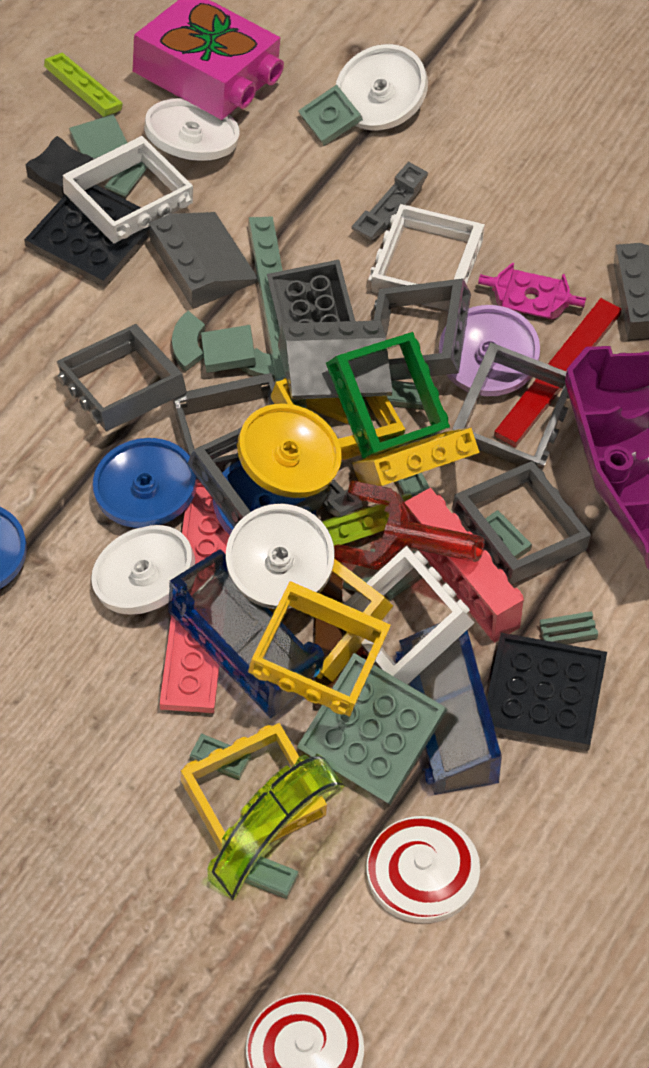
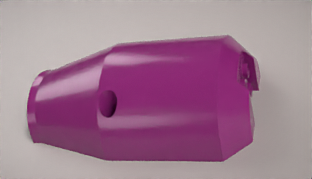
M611 346L585 347L567 368L565 383L597 493L643 556L645 565L649 570V351L613 354Z

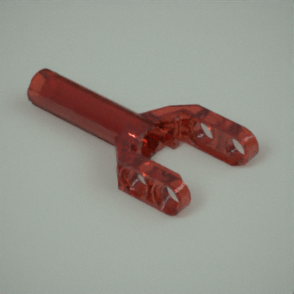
M350 481L348 493L358 496L363 501L387 505L385 512H388L389 518L382 541H375V552L337 544L333 546L335 560L380 570L406 546L411 549L477 562L482 557L484 551L482 536L412 522L403 498L393 489Z

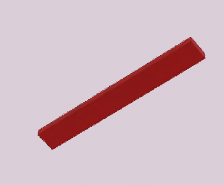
M600 298L548 365L567 371V368L585 347H595L621 315L622 308ZM535 379L496 428L494 436L516 448L562 388Z

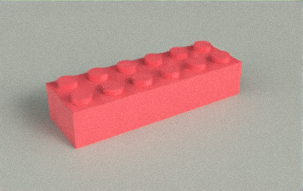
M429 488L405 501L403 532L428 560L429 564L442 576V580L455 591L456 597L470 609L468 612L490 639L495 643L499 641L501 633L511 634L518 630L521 626L524 601L522 593L518 588L512 587L508 582L505 572L493 564L490 554L478 546L474 535L464 529L459 517L455 513L449 511L442 496L436 495Z

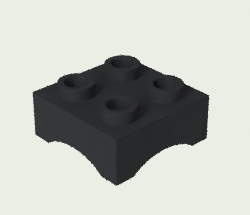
M56 136L38 157L31 159L25 164L27 177L62 198L65 195L63 191V175L92 161L93 157L74 150L62 138Z

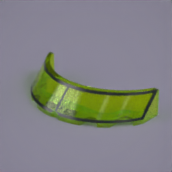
M316 753L315 757L311 758L303 755L297 759L292 768L286 765L279 770L243 807L237 823L229 827L222 837V849L214 859L210 860L207 873L208 881L231 900L238 896L246 877L266 847L300 810L320 795L332 790H342L345 787L323 756Z

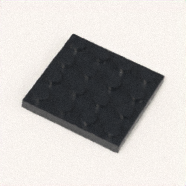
M98 185L84 190L114 221L141 208ZM65 194L24 239L26 247L105 287L150 236L148 226L125 239L113 243Z
M501 633L481 730L590 750L607 652Z

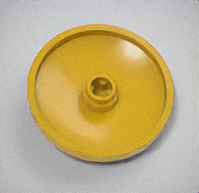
M272 404L256 410L243 424L237 441L238 457L250 478L267 491L284 497L304 498L320 493L332 483L341 464L340 443L328 423L312 411L292 404Z

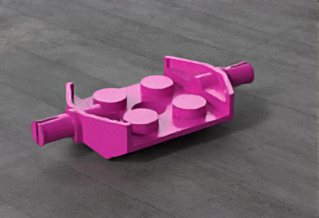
M514 263L507 266L497 277L480 274L478 281L479 285L492 287L498 306L552 320L558 318L570 305L584 308L586 303V297L575 296L570 293L565 274H562L561 280L515 270ZM535 294L538 297L535 299H529L526 297V295Z

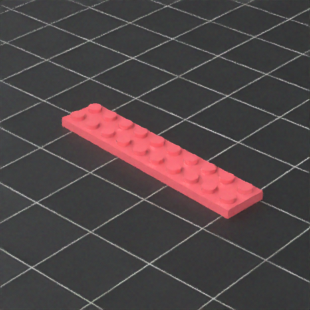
M197 479L196 493L190 505L185 509L182 534L187 538L194 551L195 568L186 587L173 599L160 697V710L215 713L230 586V576L226 563V548L230 535L223 529L216 517L213 498L200 480Z

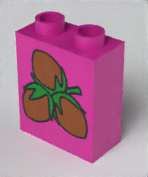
M178 0L134 34L132 72L223 120L237 107L241 109L246 108L252 102L256 91L263 85L268 84L271 86L278 81L284 68V61L279 59L281 37L211 0Z

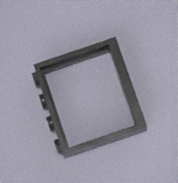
M463 278L379 289L378 299L375 300L374 304L375 315L371 321L381 320L385 336L387 337L391 309L393 307L450 300L442 353L422 356L429 367L430 376L457 374L460 369L471 293ZM404 357L389 359L391 380L412 379Z
M137 324L57 361L60 372L57 377L60 383L68 387L71 396L74 399H79L82 409L85 412L89 411L96 425L100 424L106 432L187 393L182 372ZM137 351L162 380L103 408L78 378L131 352Z
M490 342L452 430L467 428L496 362L563 390L535 456L473 432L478 449L518 466L531 461L538 468L540 465L545 466L550 454L546 450L549 442L554 444L559 433L556 425L558 421H564L568 411V407H565L567 399H569L565 383L566 371Z
M268 373L189 390L187 393L173 399L175 416L188 455L191 456L194 445L185 415L266 397L269 405H272L274 403L271 399V394L275 385L272 374ZM238 453L213 459L222 473L230 465L240 460Z
M242 427L194 449L187 463L234 528L243 517L250 513V510L216 466L213 459L237 449L238 436ZM323 490L313 496L304 497L306 500L294 506L313 512L322 506L327 493Z
M533 461L461 491L454 496L452 512L459 517L464 528L474 535L478 546L490 554L493 564L505 572L510 584L516 583L587 550L591 537L589 529L581 523L575 515L573 508L565 503L557 488L550 484L544 472ZM527 482L570 537L517 560L475 504Z

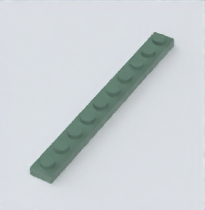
M249 217L248 226L275 382L283 380L286 376L278 348L280 329L267 274L283 271L273 217ZM291 399L293 405L307 409L306 399Z

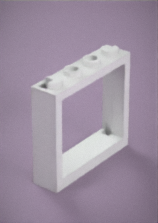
M143 136L63 175L64 193L113 243L125 239L141 229L147 228L149 222L173 214L193 203V185ZM143 162L172 193L114 221L84 190Z
M400 204L397 214L391 217L390 231L386 230L384 234L383 249L379 248L377 252L376 267H371L368 281L372 282L371 292L378 294L379 289L416 284L386 276L404 227L468 242L454 279L463 278L467 285L483 243L485 224ZM450 300L422 305L449 311Z
M406 546L375 574L367 584L381 595H385L409 571L415 568L452 611L448 617L396 664L385 650L381 648L376 662L385 672L408 685L475 622L467 614L470 611L468 606L461 599L458 602L454 599L457 595L447 583L442 585L439 582L442 576L432 566L429 569L425 566L428 560L419 551L413 553ZM356 592L344 605L364 612L371 602ZM364 639L362 645L370 653L374 643Z

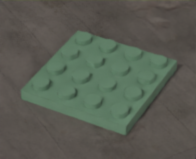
M354 653L332 689L350 697L366 660ZM373 665L351 716L337 714L330 708L322 705L297 748L312 757H324L326 760H317L391 804L448 709Z

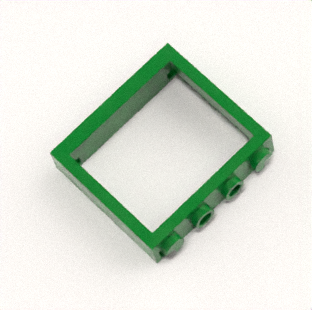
M413 332L337 355L326 362L327 369L363 459L433 436L450 428L448 415L442 407L439 392L433 384L429 367L424 361L420 351V344ZM400 346L431 426L380 443L349 362Z

